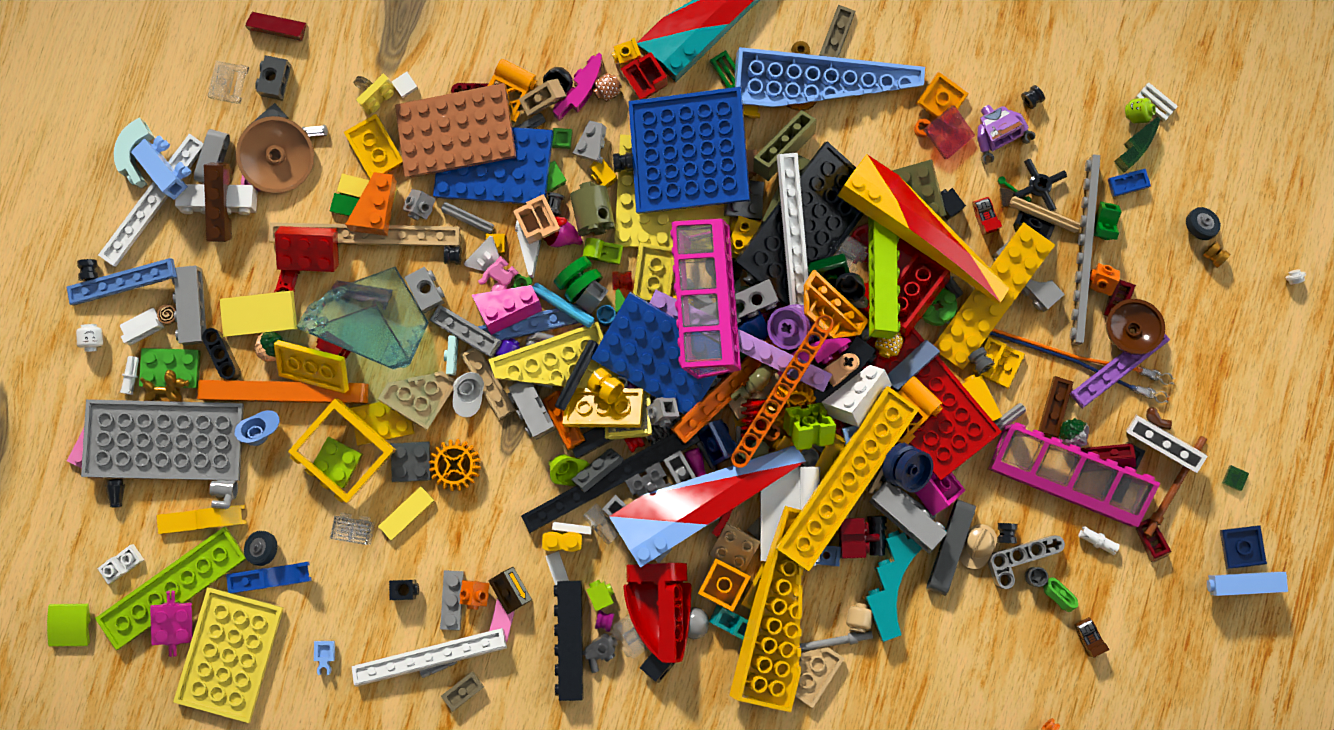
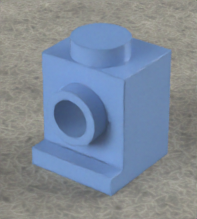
M826 546L820 555V562H816V564L839 566L841 547ZM825 551L830 554L828 559L823 558Z

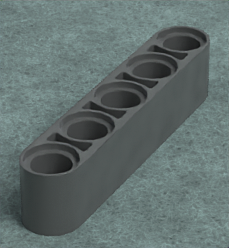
M956 499L945 529L947 534L941 541L927 583V590L944 596L947 595L975 513V505Z

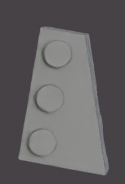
M517 382L508 387L510 392L507 394L512 404L516 402L519 408L516 410L521 421L525 420L527 424L525 429L530 438L533 437L537 440L556 430L533 383Z

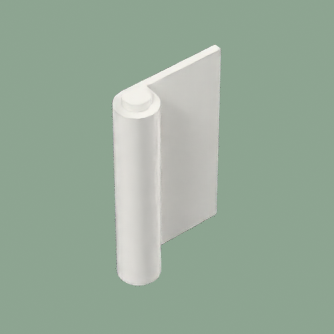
M797 467L760 491V561H766L784 507L788 506L802 510L820 484V467Z

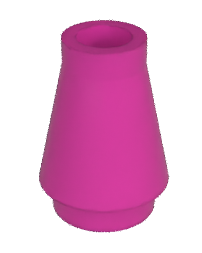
M699 448L686 451L684 453L685 459L696 477L705 475L702 451Z

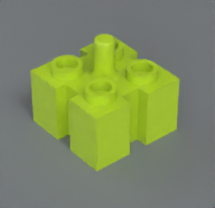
M822 403L809 404L807 408L803 409L800 406L785 408L783 428L788 436L792 437V442L797 450H809L812 448V444L817 446L834 444L836 424L830 416H827V410Z

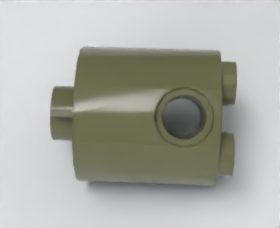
M585 182L579 185L580 189L570 194L579 236H586L591 232H594L595 235H601L606 233V230L615 228L606 186L597 185L594 182Z

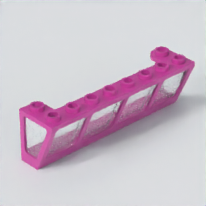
M723 219L672 222L670 234L673 240L672 255L675 264L673 265V273L676 279L674 290L677 294L675 307L678 312L676 325L679 330L678 346L681 354L679 364L682 369L697 379L741 370L730 226Z
M1017 422L1003 428L988 470L1130 527H1139L1160 485V482L1155 481V477L1148 474L1139 475L1136 473L1137 470L1127 466L1125 468L1117 466L1118 462L1110 459L1106 461L1099 459L1100 455L1096 453H1084L1078 446L1072 444L1070 446L1062 444L1063 441L1058 438H1046L1043 432L1038 430L1031 432L1025 429V425Z

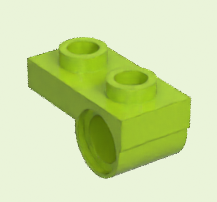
M587 238L583 256H586L589 260L620 265L624 246L604 242L596 238Z

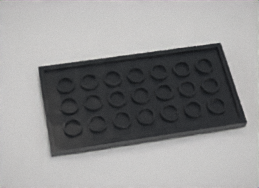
M828 141L823 143L800 174L807 264L832 257L864 215L863 212L838 196L856 167ZM780 200L734 262L759 283L770 279L778 299L788 306L790 305Z

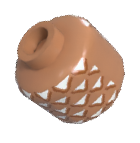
M606 73L595 80L593 92L598 100L602 98L605 102H608L620 94L622 86L615 75Z

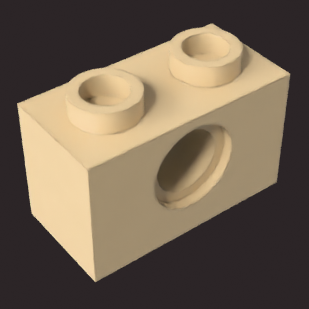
M554 79L546 81L519 98L528 116L543 111L567 95L559 80Z

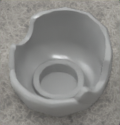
M697 607L691 608L688 638L694 640L705 636L709 628L708 615Z

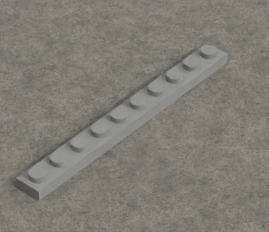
M1094 154L1085 162L1087 178L1084 179L1083 190H1086L1081 203V208H1084V214L1080 218L1082 234H1079L1078 245H1081L1080 253L1078 252L1076 258L1079 269L1075 273L1077 290H1074L1073 301H1076L1075 309L1072 310L1071 320H1074V325L1070 329V339H1072V344L1074 345L1084 343L1101 156Z

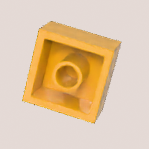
M715 558L698 594L734 611L751 576Z

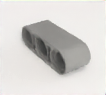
M213 129L208 130L194 171L195 181L204 183V164L224 162L230 142L229 134Z

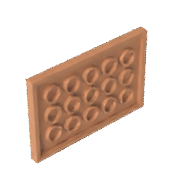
M505 83L395 105L404 175L407 179L516 158Z

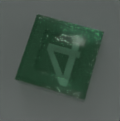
M1229 465L1222 483L1242 491L1249 473Z

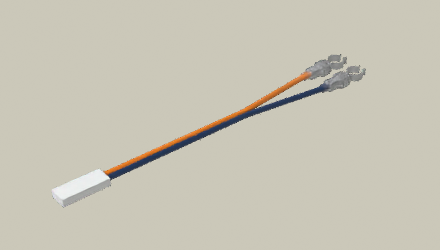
M995 328L989 334L1074 362L1095 373L1099 370L1079 360L1103 365L1109 363L1107 361L1077 356ZM1135 367L1133 371L1148 377L1150 380H1160L1162 384L1168 385L1160 379V376L1164 374H1161L1159 370L1145 367ZM1165 373V374H1168V375L1171 377V379H1176V378H1173V376H1172L1171 374ZM1121 380L1117 381V383L1142 395L1144 398H1155L1156 402L1163 403L1159 402L1157 397H1154L1157 393L1153 388L1130 385ZM1160 391L1165 394L1166 398L1168 397L1164 391Z

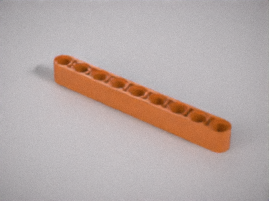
M821 315L816 319L733 452L731 461L735 467H745L756 452L833 329L834 321L831 316ZM822 318L830 320V327L828 329L820 327L819 322ZM811 335L818 336L820 339L819 345H810L809 337ZM806 352L809 355V361L806 363L800 362L798 359L799 353ZM790 369L798 371L799 376L797 379L792 380L788 377ZM779 386H785L788 389L786 396L778 394L777 389ZM775 403L777 405V412L770 413L767 410V404ZM760 419L765 420L767 423V428L764 430L759 429L756 425ZM749 436L754 437L756 445L749 446L746 443V438ZM743 453L746 456V461L744 463L738 462L736 454Z
M198 380L197 400L331 403L334 399H339L344 404H368L369 384L348 383L349 390L346 393L303 382Z

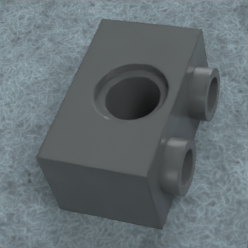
M265 55L264 61L260 63V77L255 83V89L260 96L283 101L291 64L287 59ZM271 75H276L274 80L268 81Z

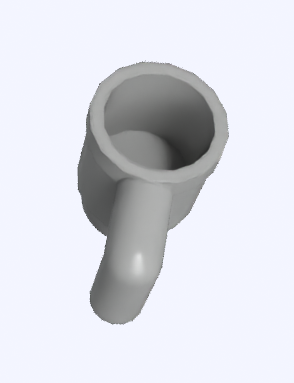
M237 480L211 481L210 495L224 498L223 501L213 500L211 503L212 508L228 509L230 507L232 499H235L238 493Z

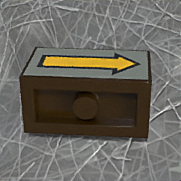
M514 567L488 580L507 615L532 601Z

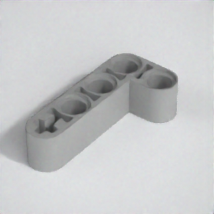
M1057 535L1047 536L992 553L988 566L994 584L1001 589L1011 588L1015 583L1011 567L1061 552L1065 546L1064 540ZM1053 541L1057 542V545L1054 547H1045V545L1052 544ZM1033 545L1039 547L1037 555H1033L1031 552ZM1015 550H1018L1021 554L1018 561H1015L1012 556ZM996 556L1002 558V564L999 567L994 564ZM1005 574L1008 577V583L1003 586L1000 583V577Z

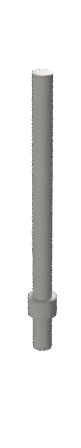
M872 631L857 634L856 632H851L846 636L801 643L800 648L802 652L846 643L852 645L857 644L858 641L873 639Z

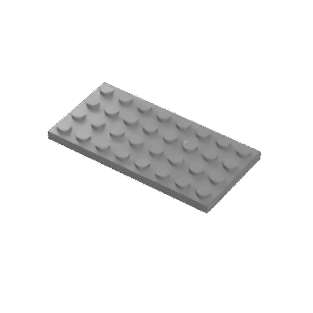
M86 399L81 477L240 481L242 442L237 440L234 430L243 420L244 404Z

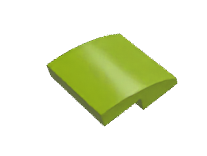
M89 604L48 605V646L89 645L88 624L91 622Z

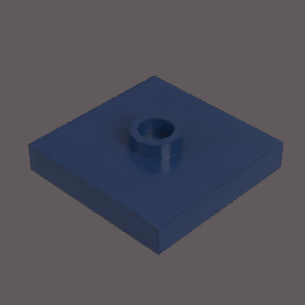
M1261 525L1220 530L1226 569L1267 564Z

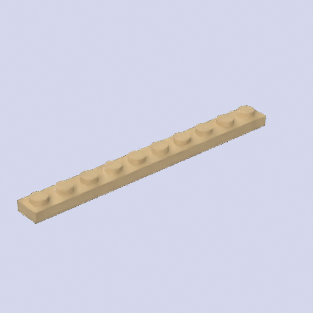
M270 223L269 242L275 243V232L280 226L336 228L338 230V244L460 246V227L389 225L388 235L385 236L353 232L345 224Z

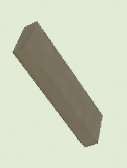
M838 5L819 56L839 57L855 15V10Z

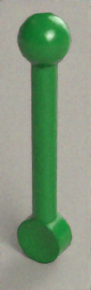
M1001 176L998 178L1000 185L1004 184L1014 193L1018 191L1006 182L1005 177ZM1029 196L1022 197L1025 201L1031 202Z

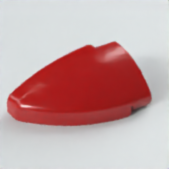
M687 563L645 564L642 567L638 564L626 565L628 584L623 586L624 596L630 619L638 635L647 648L661 662H682L687 644L691 612L692 585L691 583H683V581H688Z

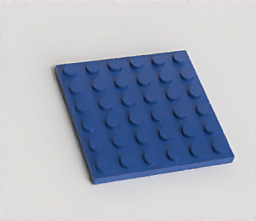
M741 87L629 101L637 214L750 201Z

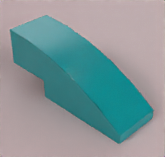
M717 604L709 622L743 640L748 619Z

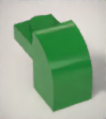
M1100 201L1095 217L1093 236L1104 240L1118 239L1119 231L1117 224L1122 213L1119 205Z

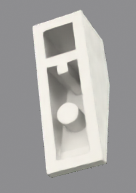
M517 220L515 232L518 235L528 275L534 278L542 239L529 244Z

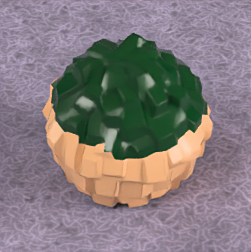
M265 332L259 335L254 348L257 357L263 361H275L274 343L278 340L284 342L283 338L276 334V332Z

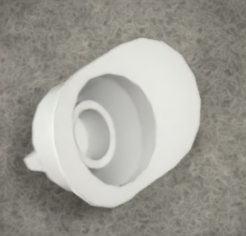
M474 372L465 373L458 377L453 384V408L459 416L471 417L480 408L484 381L479 374Z

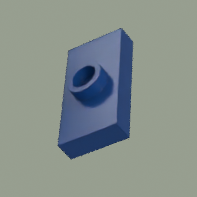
M1146 168L1107 179L1113 197L1151 187Z

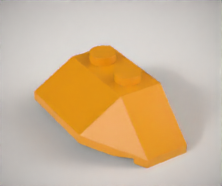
M816 270L811 272L804 284V314L813 323L821 315L831 316L834 321L833 329L828 335L831 339L861 335L869 319ZM822 318L819 322L820 327L828 329L830 327V320Z

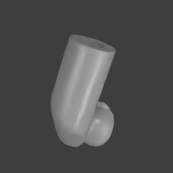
M536 332L527 337L526 346L552 338L554 335Z

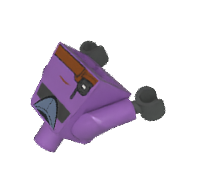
M990 105L982 108L981 113L983 116L980 118V125L977 129V140L980 151L984 154L981 158L983 164H986V156L990 157L991 162L994 161V156L989 153V150L993 152L1021 137L1023 143L1028 144L1027 135L1030 136L1031 140L1035 139V133L1028 131L1029 127L1020 113L1008 110L1003 106L996 110H993Z

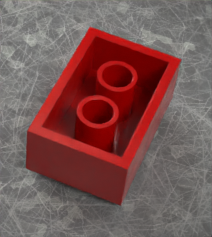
M280 226L275 232L277 270L335 272L337 269L339 253L338 230L336 228Z

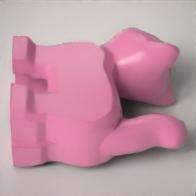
M499 256L496 262L491 264L484 272L483 277L478 280V283L483 285L491 277L497 281L493 285L491 292L507 289V285L519 272L513 266L505 270L503 267L507 266L508 263L502 256Z

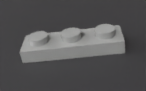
M444 570L440 629L461 630L462 604H459L464 571Z

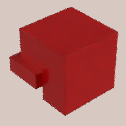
M652 52L638 59V61L635 59L620 69L639 100L646 99L667 86V76Z

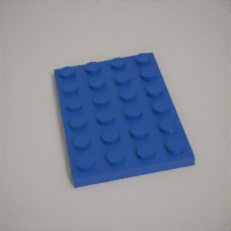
M512 127L516 158L436 173L433 196L435 198L527 204L526 202L543 194L546 198L553 131Z
M629 292L591 359L617 375L626 378L627 381L656 398H675L678 411L685 415L704 398L717 375L697 379L682 369L679 364L681 354L678 346L679 330L676 325L677 319ZM690 332L692 355L699 362L722 360V351L719 344L698 332ZM722 367L700 368L702 374L720 370Z

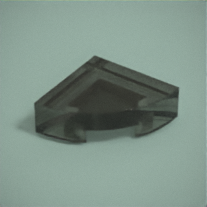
M1000 188L1001 208L1010 207L1009 203L1011 198L1014 197L1013 193L1015 192L1007 188Z

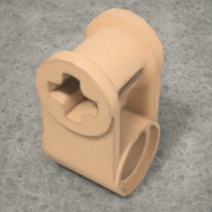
M846 353L823 370L832 374L829 382L835 387L859 367L860 361L857 355ZM846 358L854 359V361H852L853 366H846V363L848 362Z

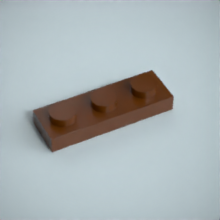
M1057 376L1053 377L1038 431L1054 437L1059 436L1073 381Z

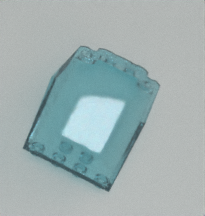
M393 267L328 291L322 299L314 301L307 307L297 327L304 332L394 370L400 367L405 368L411 364L429 322L397 268Z

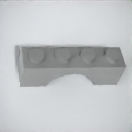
M1008 242L1003 247H1001L994 255H992L994 261L1005 248V246L1008 244ZM1030 279L1021 291L1025 296H1029L1033 300L1032 304L1036 309L1043 312L1065 295L1052 280L1037 282Z

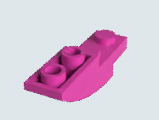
M600 53L596 56H591L587 61V65L574 74L573 81L576 87H572L567 92V97L563 101H558L553 107L554 117L559 121L572 108L578 113L592 95L593 89H595V80L599 78L603 60Z
M849 338L826 339L814 358L818 364L822 362L824 365L833 359L832 354L837 351L842 353L848 349V344L851 341ZM820 341L811 343L810 345L817 346L819 345ZM806 352L799 353L798 358L806 362L809 361V355ZM778 371V372H777V374L779 375V377L782 376L783 372H781V371Z

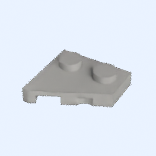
M589 120L573 154L583 159L602 163L603 158L600 156V152L605 144L606 126Z

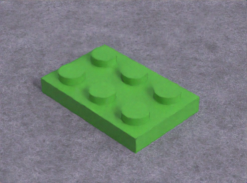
M141 348L139 386L143 387V383L140 381V378L143 377L145 380L152 382L155 387H166L164 375L167 370H173L176 374V379L189 380V386H184L183 388H198L201 351Z

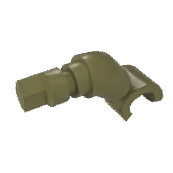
M761 362L758 369L749 377L746 386L742 385L731 395L732 400L736 401L741 396L748 400L752 397V393L762 391L769 384L773 374L779 370Z

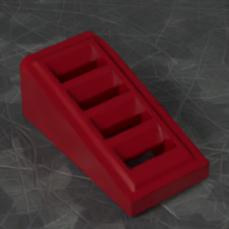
M1119 279L1114 292L1108 297L1103 315L1108 316L1111 307L1115 306L1113 304L1114 300L1121 302L1131 299L1136 285ZM1119 286L1127 288L1126 292L1119 290ZM1119 293L1125 295V297L1122 299L1116 297V294Z
M1149 518L1142 521L1139 527L1135 528L1151 562H1155L1168 556L1172 551L1158 526L1154 531V537L1149 539L1146 537L1143 528L1148 527L1150 523ZM1158 541V544L1151 546L1150 543ZM1161 548L1162 551L1155 553L1154 550Z

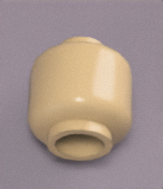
M856 603V606H852L848 610L847 626L850 627L851 631L865 633V630H869L872 625V611L868 609V605Z

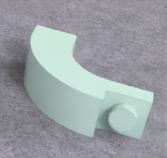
M139 117L128 124L119 134L114 147V162L120 174L127 176L132 185L135 184L142 188L147 183L137 168L136 158L131 151L143 139L149 142L155 137L146 122Z

